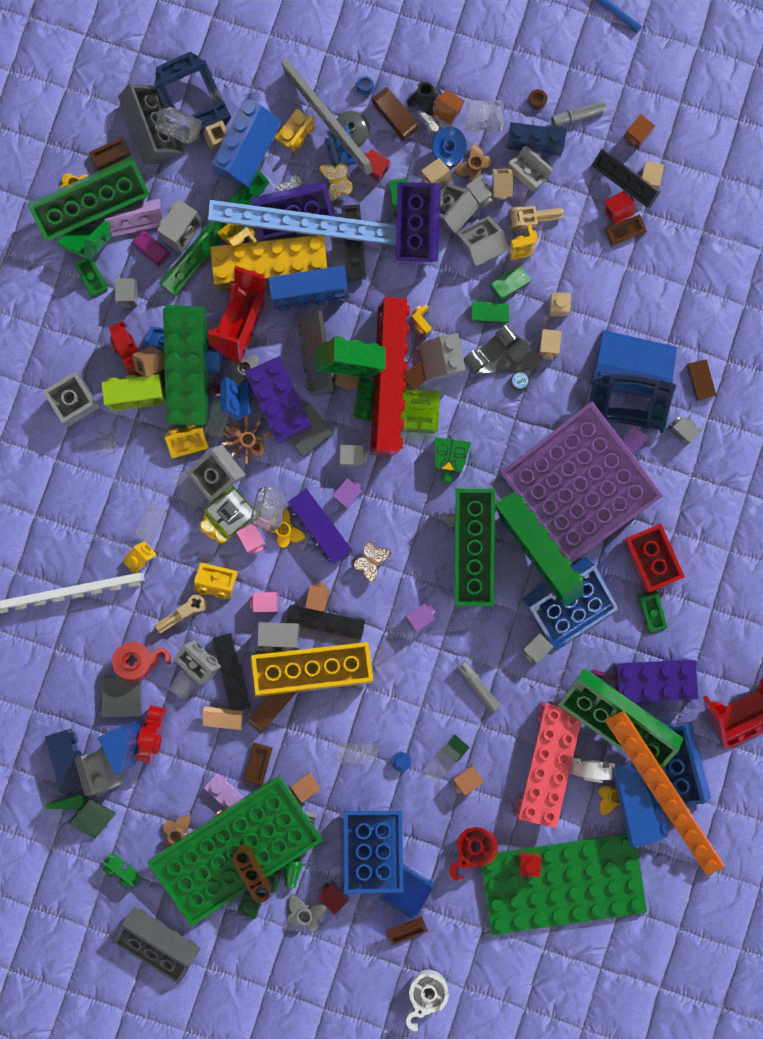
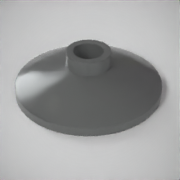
M348 111L336 118L342 127L346 125L355 126L349 130L352 140L357 146L365 143L370 134V125L364 115L359 112Z

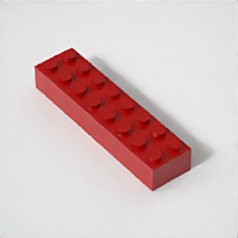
M384 297L377 309L376 343L378 346L385 347V370L374 375V385H376V388L373 389L370 455L392 457L403 448V438H400L401 430L404 429V419H401L402 411L405 409V400H402L403 392L406 390V381H403L404 373L407 371V362H404V358L408 352V343H405L406 336L409 333V324H406V319L410 314V305H407L408 299Z

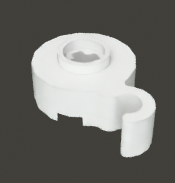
M573 758L569 774L584 777L585 781L602 783L603 780H613L612 768H614L615 763L594 759L582 761L581 758Z
M422 970L415 974L410 982L409 996L413 1008L409 1009L406 1014V1024L410 1030L418 1031V1023L411 1020L413 1017L422 1018L438 1010L441 1011L447 1004L449 997L448 985L444 977L437 971ZM431 988L434 993H429L428 996L425 995L424 990Z

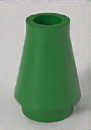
M296 858L284 866V886L287 888L296 887L303 866L300 858Z

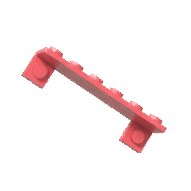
M541 701L537 721L541 723L523 797H518L514 816L520 820L556 828L581 721L560 706Z

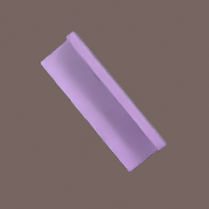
M160 199L128 205L105 215V221L111 223V237L158 227L159 222L164 218Z

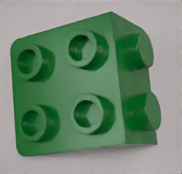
M104 220L94 231L80 226L67 232L58 241V246L91 261L109 242L112 232H110L111 223Z

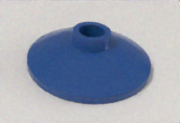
M452 126L443 127L435 134L432 141V151L436 159L440 158L445 165H454L465 155L466 139L458 128ZM446 142L448 143V148H447V149H445V143H446Z

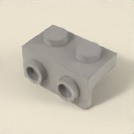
M527 145L506 166L533 192L546 182L553 171Z

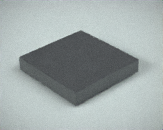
M311 404L307 405L304 410L313 429L290 439L303 457L333 435V432Z
M121 678L101 679L102 718L142 716L141 681L131 683Z

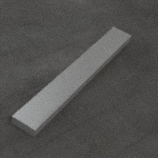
M285 59L282 61L285 75L367 176L373 171L369 159L289 60Z

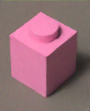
M254 523L237 531L248 553L253 552V554H256L264 549L263 546L266 543Z
M253 593V597H250V608H253V612H278V593Z

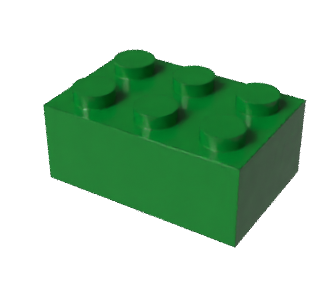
M335 336L315 348V371L367 379L385 370V347L378 346L377 343L366 344L361 343V340H344V337Z

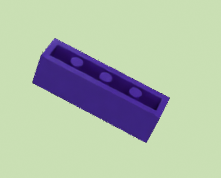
M307 488L288 501L291 505L288 508L294 517L299 516L302 520L299 524L305 532H311L313 535L311 538L312 542L317 548L319 546L322 547L325 551L322 555L328 563L332 561L335 565L353 551Z

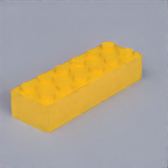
M319 235L241 243L234 247L231 245L211 247L213 278L217 290L228 289L230 281L235 279V266L265 275V285L269 284L268 277L328 268L324 236Z
M368 642L251 655L250 657L254 697L373 682Z

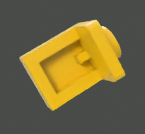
M427 305L423 307L418 306L412 312L411 319L415 324V330L425 337L432 333V327L422 317L428 312L429 307Z
M142 542L134 546L122 562L133 574H136L149 560L156 556V553L146 542Z

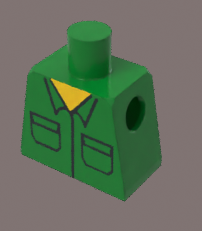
M435 437V470L442 471L441 482L452 483L453 474L462 473L471 442Z

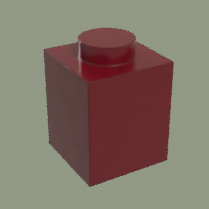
M333 880L329 884L327 882L324 883L318 890L320 892L318 899L334 915L349 901V896L341 894L340 887Z

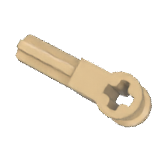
M535 206L514 207L508 210L512 223L510 229L518 231L527 229L529 225L535 228L538 222L562 219L564 213L562 208L536 211Z
M201 595L191 596L187 603L155 624L156 630L159 633H163L194 613L204 611L207 607L206 598ZM195 599L201 600L200 608L193 606Z

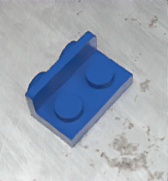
M343 126L344 130L351 137L349 126ZM330 130L326 131L328 138L325 139L328 150H332L333 154L329 156L331 164L335 167L340 163L346 164V166L356 164Z
M228 377L221 379V412L235 421L251 414L250 383L246 381L238 385Z

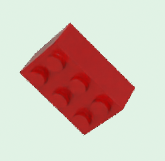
M662 524L622 540L644 593L651 592L685 577Z

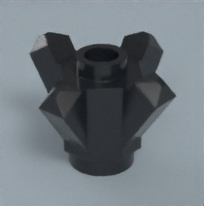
M429 82L418 83L416 92L407 100L408 107L420 105L425 108L427 116L433 115L432 103L439 94L442 96L441 90L434 88Z

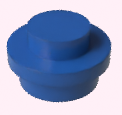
M368 76L360 77L356 82L357 91L362 95H369L374 90V81Z
M398 752L392 757V766L396 771L404 772L409 769L411 759L408 754Z

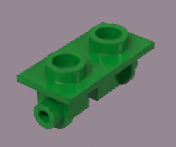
M359 380L353 412L354 418L371 421L373 389L376 388L374 381L367 380L365 382Z
M110 853L106 858L108 863L102 862L103 872L110 877L113 875L119 879L118 883L125 889H128V887L133 889V881L137 883L141 878L139 872L130 865L125 870H122L121 868L125 861L116 854L112 855Z

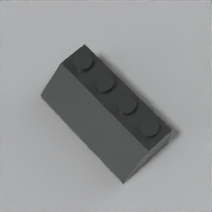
M129 84L118 95L143 164H159L183 155L184 150L155 85Z
M322 310L300 318L301 324H298L299 336L303 335L304 343H300L301 352L306 355V361H303L304 372H308L309 380H306L307 391H311L312 396L334 393L332 373L315 371V348L322 345L323 342H327Z
M135 906L122 923L113 941L114 944L177 984H180L201 949L193 941L185 939L177 931L171 930L160 920L152 918L144 910L138 909Z

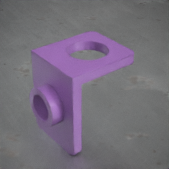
M633 426L621 440L631 453L634 454L645 443L648 436L636 426Z

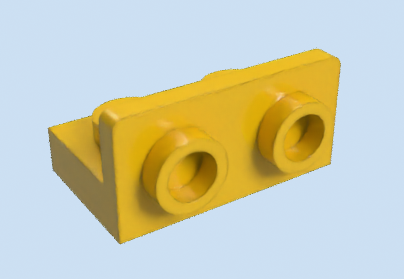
M296 109L276 135L275 140L294 153L296 149L302 147L307 134H311L315 129L314 116L310 115L309 117L299 109Z
M227 224L217 232L222 240L233 247L240 245L245 240L244 238L252 243L257 242L254 237L255 232L250 226Z
M531 225L527 226L525 236H518L511 240L509 249L510 260L532 256L534 248H536V242H538L536 230L533 231Z
M186 425V427L182 428L172 427L165 433V440L172 459L209 448L203 425Z
M200 562L194 580V591L201 595L209 594L219 599L231 600L238 571Z

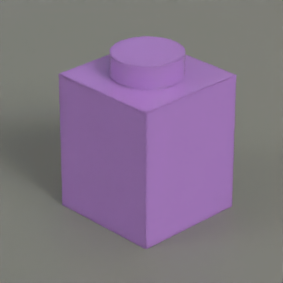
M347 478L332 496L348 510L362 493L361 485L356 480L352 479L350 481Z
M424 603L406 615V618L417 632L436 619L434 615L437 613L431 604L427 606Z

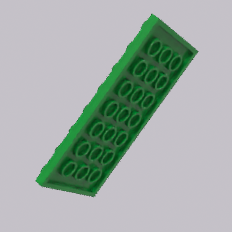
M278 775L150 858L147 864L190 926H193L248 890L233 863V855L238 845L247 844L251 847L265 875L268 877L321 843L323 838L284 780ZM245 853L238 854L241 859L247 858ZM249 870L247 872L250 876H255L257 874L253 870Z
M627 833L500 851L491 864L481 867L491 935L647 913L637 846L630 847ZM519 852H535L540 854V877L519 875Z

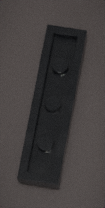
M605 149L600 150L591 165L646 208H651L661 192Z
M360 204L341 206L342 218L361 220ZM344 239L347 281L366 280L363 241Z
M290 605L286 623L299 624L300 627L362 639L365 620Z
M232 633L212 638L218 663L222 666L220 671L230 709L241 711L251 708Z

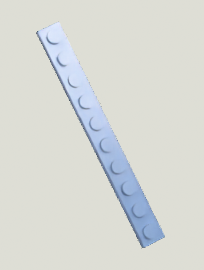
M210 200L208 221L396 246L397 225L215 200Z

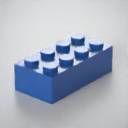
M344 265L268 277L271 299L274 308L279 309V311L289 310L293 306L304 308L312 303L323 305L331 300L342 302L349 298Z

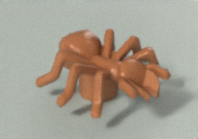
M248 416L244 417V432H241L240 424L235 420L233 421L237 426L233 423H228L231 428L225 426L226 431L231 435L223 432V435L227 438L238 437V439L233 442L221 443L223 446H233L241 442L237 450L233 451L230 455L233 457L238 454L243 447L245 449L244 464H248V450L255 457H260L265 453L264 443L258 440H263L271 435V432H267L262 436H254L261 423L260 420L256 422L251 432H247Z

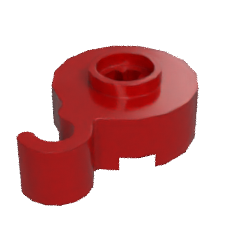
M122 321L110 326L111 344L116 354H120L128 374L141 375L135 370L132 354L137 353L138 349L132 335L126 331V323Z
M128 642L116 649L112 665L114 671L121 679L126 682L136 683L145 679L150 670L152 671L153 667L158 664L160 656H165V661L168 665L172 663V657L164 648H158L153 653H150L144 645L138 642ZM134 658L137 662H134V666H131L129 661Z
M155 705L149 706L146 721L144 722L145 727H141L136 744L139 749V753H135L136 761L151 764L155 755L158 754L162 742V736L160 735L163 715L166 714V708Z
M472 827L465 829L459 835L457 845L460 860L450 866V876L456 881H463L464 877L458 873L460 867L463 869L484 867L495 860L498 853V842L490 830L483 827ZM475 843H480V851H475Z

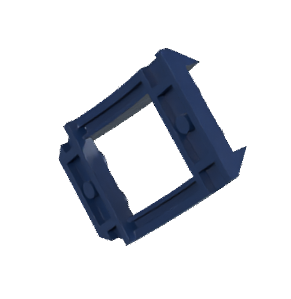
M188 52L156 67L154 85L180 141L191 143V138L202 134L205 127L219 121H223L226 127L231 119V115L205 60L198 58L192 52ZM199 71L214 105L181 120L165 86Z
M609 374L594 378L589 403L593 402L608 423H624L646 429L650 427L660 430L659 433H664L677 385L643 375ZM614 383H627L654 388L649 412L638 409L609 408Z

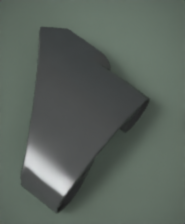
M508 323L501 327L495 333V336L482 347L474 349L464 357L465 364L474 374L537 369L539 356L524 339L514 332Z

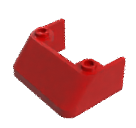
M235 266L234 281L231 280L228 286L230 300L218 328L215 327L214 330L208 331L207 341L218 352L234 362L241 363L264 308L266 290L265 275Z
M763 678L759 681L758 691L726 707L722 702L711 703L707 695L703 697L706 714L725 748H732L763 733Z

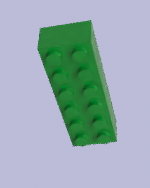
M129 157L29 202L28 208L47 242L150 196L133 157Z
M167 305L163 309L166 423L205 425L209 419L206 306Z
M455 488L454 604L455 606H494L495 488Z
M514 491L495 504L498 516L559 601L566 607L584 595L583 587L585 585L582 582L584 579L578 571L574 572L570 559L566 555L562 556L558 543L555 540H550L548 530L544 525H539L537 515L533 510H528L526 507L527 502L523 496L520 495L518 497Z
M586 668L581 671L558 704V706L626 754L606 723L607 718L625 711L662 769L679 751L683 741V737Z

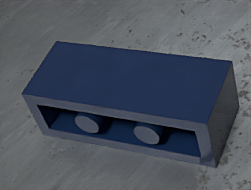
M510 122L506 149L521 151L527 145L535 153L561 156L565 146L567 129Z
M71 728L45 736L60 793L82 787L74 760L76 757L83 756L82 752L78 751L77 748L78 737L76 732H73Z

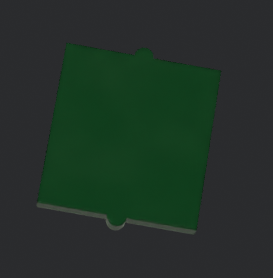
M88 798L82 807L77 809L76 814L68 823L76 829L96 838L108 826L107 824L116 813Z

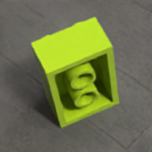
M157 373L149 377L129 375L126 376V379L121 380L118 378H108L106 382H101L104 405L112 412L166 404L165 380Z

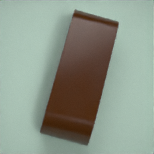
M385 87L371 98L375 108L402 140L405 141L419 130L415 119L389 88Z
M297 692L268 695L246 722L261 734Z
M247 844L238 845L233 855V863L252 898L256 902H265L270 895V882L251 847ZM245 853L247 858L241 859L238 854ZM249 870H253L257 874L255 876H250L247 872ZM262 887L266 892L260 893L256 889Z

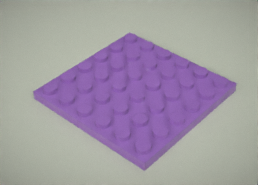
M593 402L586 405L500 472L518 497L520 495L523 496L527 502L526 507L528 510L535 512L539 525L546 527L551 541L555 540L561 548L560 551L570 559L571 563L664 496Z

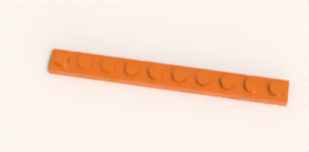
M625 711L607 718V725L705 874L709 875L724 869L723 861Z

